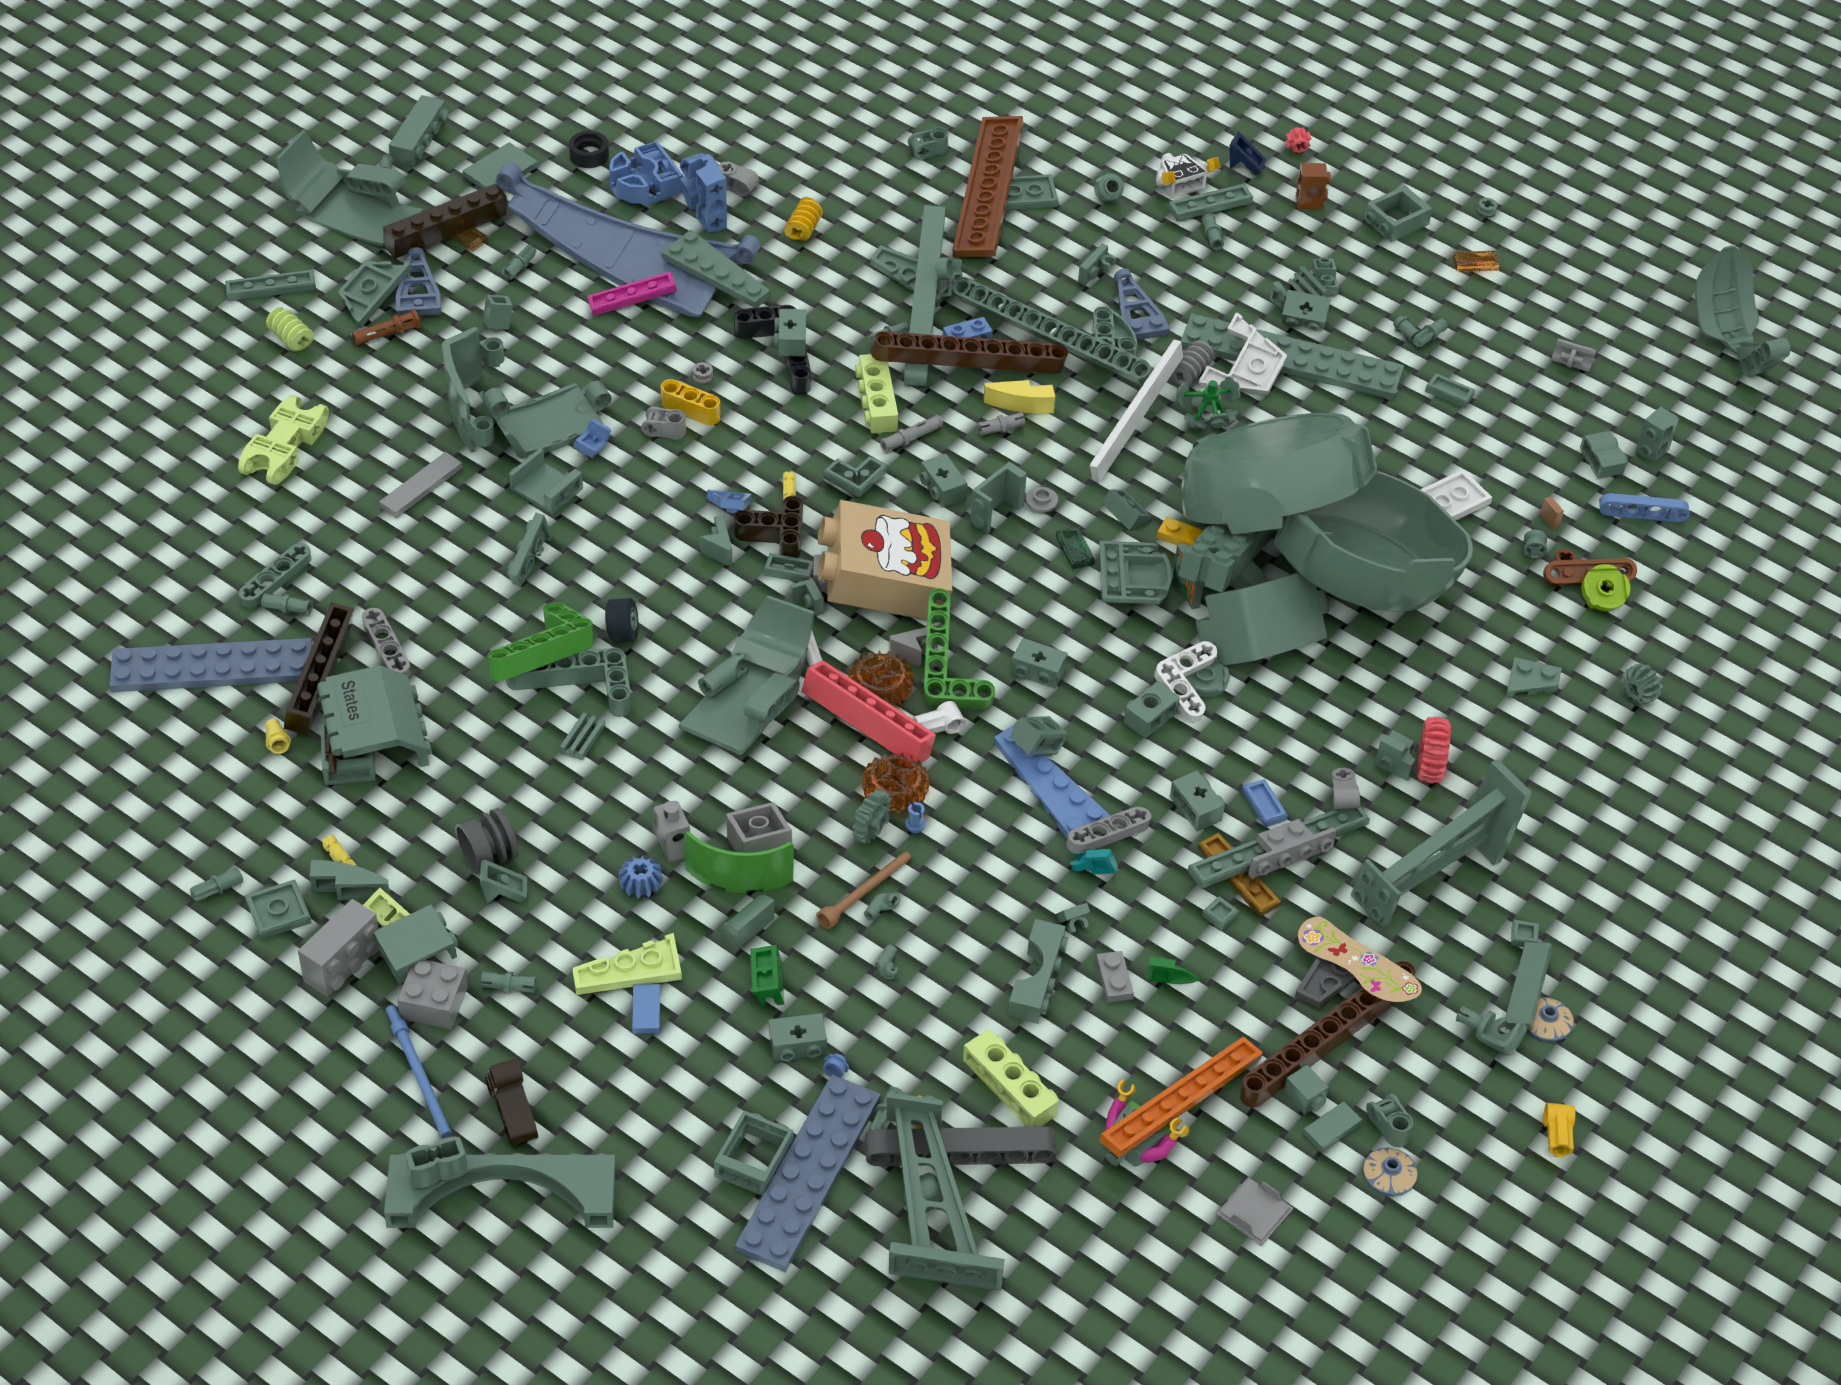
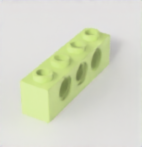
M871 354L859 355V364L855 365L856 378H860L858 380L859 393H863L861 395L862 409H866L864 411L865 425L869 424L871 433L896 432L898 430V411L888 362L878 361Z
M987 1029L964 1045L963 1061L1027 1127H1041L1057 1116L1059 1099L1056 1093L1051 1089L1048 1090L1042 1084L1039 1076L1023 1064L1018 1054L1012 1053L1006 1047L1004 1040L1000 1036H996L990 1029Z

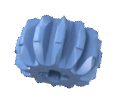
M644 855L640 859L632 856L631 862L624 861L622 869L619 871L620 887L622 890H626L628 897L636 894L639 900L641 895H646L649 898L651 892L658 893L659 886L663 882V875L661 874L660 864H655L653 857L645 860Z

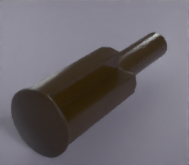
M326 731L325 752L326 757L329 758V774L335 775L337 773L336 758L339 756L332 754L330 738Z

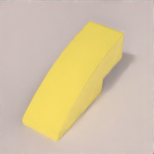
M1029 380L984 384L983 400L986 404L1023 413H1054L1055 394L1053 385L1030 386Z

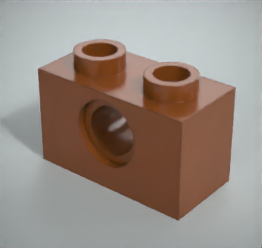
M1301 163L1295 194L1297 209L1323 208V202L1327 201L1328 198L1326 185H1330L1331 173L1327 172L1326 163Z

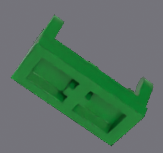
M771 945L750 949L753 995L757 996L762 1006H766V998H773L777 1006L784 1005L783 966L777 946Z

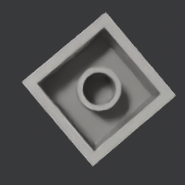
M774 802L726 814L727 839L735 852H761L777 848L788 842L792 843V829Z
M424 960L411 966L397 999L401 1019L452 1029L468 989L466 968Z

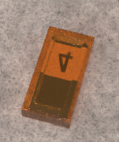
M1496 251L1453 253V261L1457 272L1499 270L1500 264Z

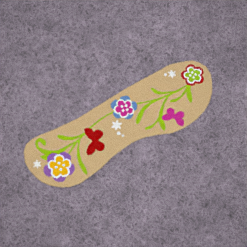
M1312 917L1301 925L1298 931V939L1301 946L1307 952L1347 969L1370 994L1392 1002L1412 1000L1421 994V984L1411 973L1381 954L1350 938L1325 918Z

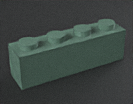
M421 95L389 144V153L395 163L414 167L417 161L422 158L424 150L430 146L432 138L439 132L441 124L447 119L448 111L445 108V100Z

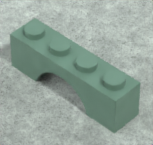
M1035 919L1029 937L1027 955L1032 957L1041 969L1030 978L1015 981L1009 1000L1008 1017L1039 1024L1041 1014H1047L1050 999H1046L1047 994H1053L1056 983L1053 975L1054 972L1059 973L1062 958L1059 955L1060 952H1066L1069 938L1064 937L1066 926Z

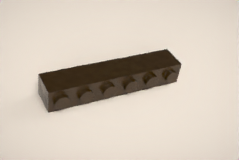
M495 183L383 227L384 247L396 259L406 255L411 248L417 247L422 249L506 216L507 196Z
M330 602L287 707L284 729L308 736L321 704L317 685L320 682L326 681V677L332 676L352 626L354 608Z

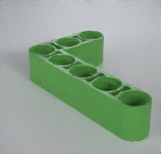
M936 588L930 592L928 598L924 701L932 707H939L944 702L954 701L958 708L988 709L993 705L995 698V686L993 683L987 680L947 678L950 594L945 589ZM936 600H941V601H943L945 604H943V605H936V604H934V602H935ZM939 622L942 623L944 626L937 628L934 627L932 624ZM937 644L942 646L943 648L940 650H934L931 646ZM932 667H939L942 671L935 673L930 669ZM936 689L939 690L941 693L938 695H932L929 693V691ZM963 691L965 695L959 697L954 692ZM987 692L990 696L982 698L978 693Z
M562 603L546 604L543 607L545 631L499 647L488 653L490 678L495 681H504L593 647L592 621Z

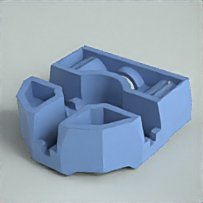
M658 141L636 147L634 157H631L630 160L624 152H619L610 161V189L619 200L623 199L629 203L647 206L683 193L680 184V178L683 177V174ZM653 188L656 196H653V194L649 195V190Z
M703 153L682 159L680 170L685 176L680 178V184L689 209H696V218L708 233L726 229V177L719 170V164L710 154Z

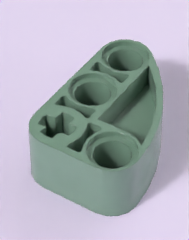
M1097 307L1093 312L1092 336L1136 356L1137 339L1131 326L1124 318L1110 308ZM1110 353L1106 354L1104 359L1108 358ZM1129 361L1125 362L1122 366H1127Z

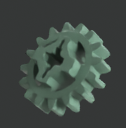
M875 789L874 793L870 792L869 798H864L863 803L859 809H856L854 814L856 823L853 825L855 830L852 833L855 836L854 839L864 844H869L871 840L875 839L876 835L881 833V830L888 824L890 819L888 813L891 808L889 803L892 800L889 797L890 794L880 789Z

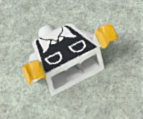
M1166 153L1161 158L1160 170L1157 171L1156 185L1164 187L1170 198L1204 189L1207 173L1221 168L1219 158H1210L1207 160V163L1202 164L1194 161L1187 154L1173 157L1171 153Z

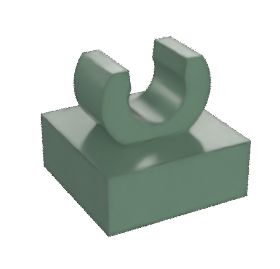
M1087 903L1056 914L1059 923L1068 921L1067 930L1069 933L1076 931L1074 927L1075 921L1080 922L1082 929L1087 928L1089 925L1088 920L1083 916L1090 913Z

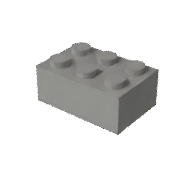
M351 899L298 950L303 981L326 997L339 990L344 981L352 973H356L362 964L379 950L373 931L379 929L376 913Z

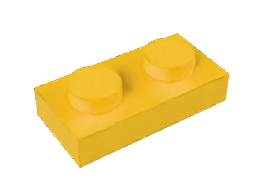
M1166 517L1157 531V538L1175 545L1185 543L1189 547L1191 544H1194L1195 539L1204 530Z

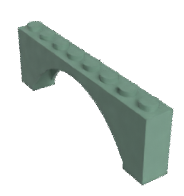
M405 1153L390 1155L384 1208L387 1228H415L416 1221L431 1206L448 1194L475 1183L501 1179L529 1182L552 1191L567 1201L585 1221V1228H613L615 1155L605 1153L595 1155H580L577 1153L567 1155H552L549 1153L539 1155H524L521 1153L511 1155H496L493 1153L483 1155L466 1154L468 1172L465 1175L453 1180H440L426 1188H413L408 1174Z

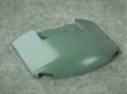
M1099 541L1102 602L1160 604L1167 596L1172 581L1171 565L1166 554H1160L1156 551L1159 548L1156 543Z

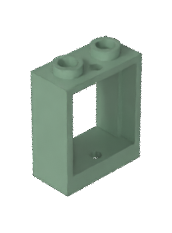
M1403 186L1368 202L1364 220L1382 236L1393 242L1429 225L1433 208L1408 187ZM1398 206L1408 216L1394 221L1384 213Z
M321 723L322 772L325 785L376 781L374 751L367 753V758L336 760L337 773L335 775L329 774V758L326 757L325 732L327 728L325 723Z
M743 1110L714 1161V1177L763 1196L793 1143V1130L782 1123H774L757 1113H749ZM747 1133L780 1146L766 1172L733 1159Z

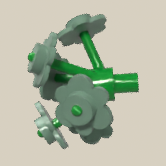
M1226 377L1225 381L1220 383L1222 388L1220 390L1217 388L1218 383L1215 380L1209 381L1208 387L1203 391L1198 390L1196 392H1189V385L1185 382L1181 383L1176 392L1177 400L1182 404L1183 408H1186L1189 397H1194L1191 400V404L1193 407H1197L1198 411L1197 415L1187 413L1184 416L1190 427L1206 429V425H1208V427L1221 428L1229 426L1236 421L1238 412L1232 409L1224 410L1219 400V395L1223 399H1227L1228 402H1233L1234 399L1240 398L1239 383L1235 382L1233 377ZM1204 411L1207 413L1213 412V415L1204 421L1200 418Z

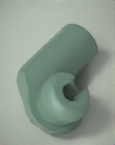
M891 944L884 948L875 962L881 977L885 979H893L898 973V967L894 968V963L891 962L898 950Z

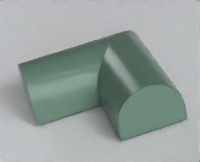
M871 456L865 459L857 468L837 458L823 471V476L826 480L860 498L887 473L888 466Z

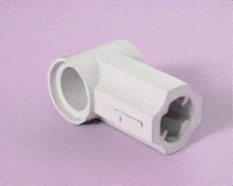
M954 701L944 702L935 711L913 717V720L933 733L946 731L948 734H955L961 731L966 724Z

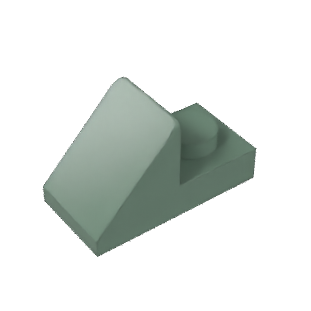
M724 516L714 517L715 527H711V535L700 537V551L702 554L720 563L732 566V546Z
M483 859L481 861L480 884L487 903H490L499 894L520 903L527 898L526 876Z

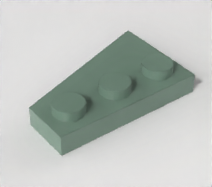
M535 512L533 519L528 521L525 537L519 541L515 559L510 561L507 573L512 584L522 586L534 566V557L536 555L541 556L544 551V541H550L553 537L543 514Z

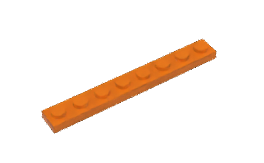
M1243 1036L1101 1133L1099 1141L1118 1158L1122 1157L1168 1125L1173 1119L1178 1118L1260 1061L1263 1052Z

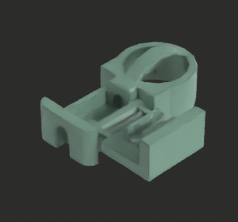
M950 257L937 259L935 267L937 276L940 280L948 279V283L945 284L949 285V288L946 289L948 293H941V297L957 296L954 292L952 293V285L957 278L962 277L961 259Z

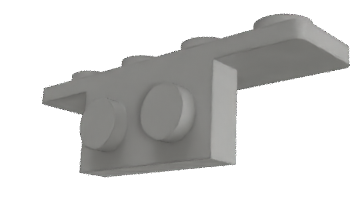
M1296 819L1259 833L1256 841L1266 853L1252 858L1248 875L1253 879L1279 868H1285L1300 860H1306L1321 852H1327L1334 845L1337 831L1334 828H1330L1313 834L1300 819Z

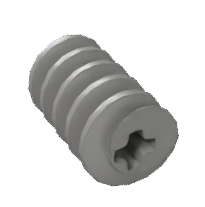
M1202 341L1193 342L1183 352L1182 360L1171 375L1174 382L1181 386L1182 382L1190 386L1206 367L1210 365L1211 361H1214L1215 356L1212 348Z

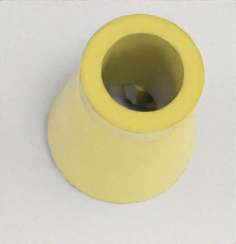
M268 720L265 723L266 747L275 754L284 753L288 750L291 743L290 736L280 725L279 720Z

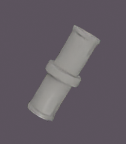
M1022 412L1005 417L999 415L996 419L978 422V429L981 430L979 433L981 436L995 432L1005 433L1008 429L1025 426V418H1022L1024 415Z

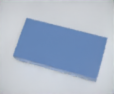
M1265 779L1243 785L1242 793L1264 828L1287 821V813Z
M633 984V1034H660V984Z

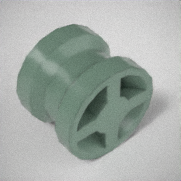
M1541 530L1528 531L1524 535V554L1531 559L1544 557L1547 554V535Z

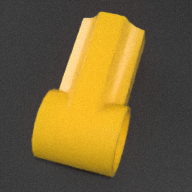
M1546 1103L1543 1122L1544 1127H1547L1548 1150L1554 1157L1571 1155L1574 1150L1575 1106Z

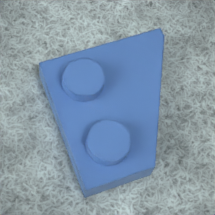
M707 490V500L720 508H727L726 512L737 513L751 504L752 494Z

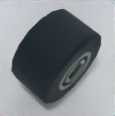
M632 598L610 599L606 604L605 623L608 637L612 642L633 641L638 636V611Z

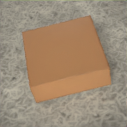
M1551 496L1544 498L1540 515L1552 529L1559 528L1564 510Z

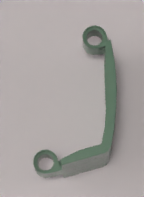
M473 327L446 339L442 343L450 413L457 432L470 453L475 451L473 442L480 447H487L494 441L495 436L491 418L480 416L471 420L470 401L465 389L483 379L481 361L489 367H500L505 358L503 341L500 338L490 337L480 342L479 329Z
M593 381L586 386L584 392L586 397L578 385L573 383L510 406L507 398L499 388H491L486 392L481 391L478 393L519 458H527L539 448L543 449L544 453L574 443L587 430L592 419L603 424L597 412L607 407L612 400L611 395L601 381Z
M1296 572L1249 587L1209 594L1205 597L1209 617L1195 621L1200 642L1216 643L1219 660L1221 661L1220 664L1224 666L1263 659L1327 638L1322 614L1328 613L1329 607L1325 591L1317 589L1316 585Z

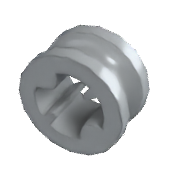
M701 362L694 365L693 379L696 383L707 384L712 381L713 368L709 363Z

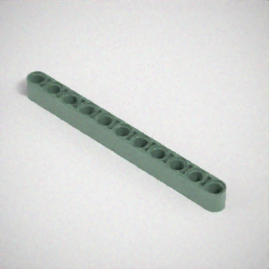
M924 205L909 333L932 335L938 287V276L935 267L937 259L941 258L946 206ZM906 363L904 385L926 387L929 365Z
M959 277L953 282V292L964 303L1047 342L1061 344L1065 346L1067 351L1143 386L1153 371L1152 366L1146 360L969 278ZM1056 328V330L1050 334V331ZM1074 336L1073 340L1068 342L1069 338ZM1089 345H1092L1089 350H1086ZM1110 353V356L1104 359V356ZM1129 361L1127 366L1122 367L1125 362ZM1144 370H1147L1145 375L1140 376Z

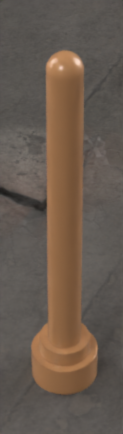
M903 852L835 906H825L817 912L816 917L821 926L828 930L835 926L839 921L840 914L911 859V854Z

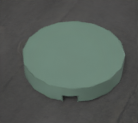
M1216 658L1211 665L1185 677L1200 697H1215L1227 689L1230 678L1229 670L1226 665L1224 667L1220 664L1221 661ZM1186 662L1184 664V667L1192 666L1191 662Z

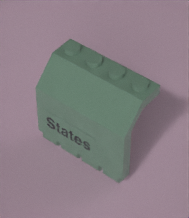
M379 665L326 677V681L320 682L317 685L324 719H326L325 724L328 737L330 738V746L334 756L343 755L344 758L402 746L416 751L419 767L429 765L428 755L432 754L429 739L424 740L423 736H427L425 722H419V718L423 717L420 703L414 702L415 699H418L416 686L410 685L407 675Z

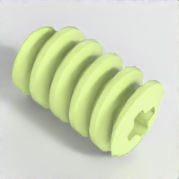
M277 307L267 317L266 325L269 330L291 350L301 351L307 348L313 341V331L299 320L296 315H293L290 310Z

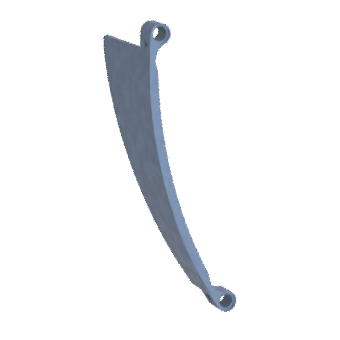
M513 162L505 163L496 176V184L501 189L514 195L508 203V208L558 248L620 286L671 271L677 291L649 300L690 317H700L703 314L717 288L662 259L661 252L678 240L681 235L621 220L571 201L544 187L530 183L523 176L520 167ZM752 235L743 237L741 243L735 245L705 240L731 261L740 264L751 263L761 246L760 241Z

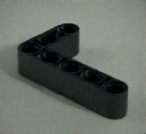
M778 305L737 310L734 313V334L741 339L774 336V333H779V331H775V318H779V309L796 308L791 305ZM807 351L805 356H784L792 392L798 395L807 394L811 390V368Z

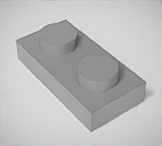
M1116 951L1096 954V963L1107 1003L1132 1000L1134 992L1123 952Z

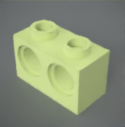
M381 888L363 905L376 913L378 924L382 927L409 915L402 906Z

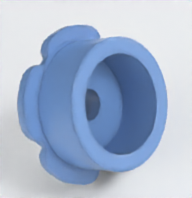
M829 1054L824 1058L823 1070L828 1076L833 1074L841 1078L845 1072H848L849 1065L844 1056Z

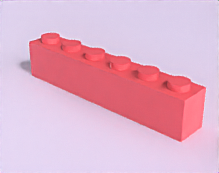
M822 660L807 668L802 693L846 721L849 725L866 734L867 737L884 746L888 751L902 758L906 763L915 767L929 759L936 737L935 733Z

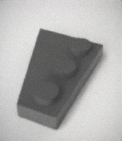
M1317 957L1296 990L1295 997L1320 1008L1354 982L1356 977L1347 969Z

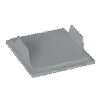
M1248 1177L1216 1215L1262 1246L1294 1208L1281 1200L1279 1192L1265 1182L1258 1184Z

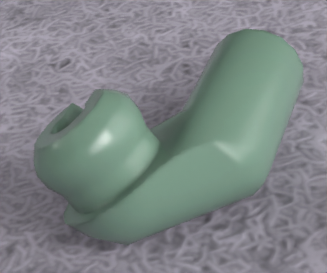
M894 892L876 895L864 911V916L868 920L873 921L880 911L895 909L901 902L900 896Z

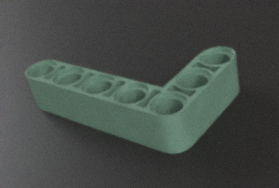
M619 648L581 651L506 680L507 686L512 690L605 681L610 713L616 717H623L631 711V695L624 652Z

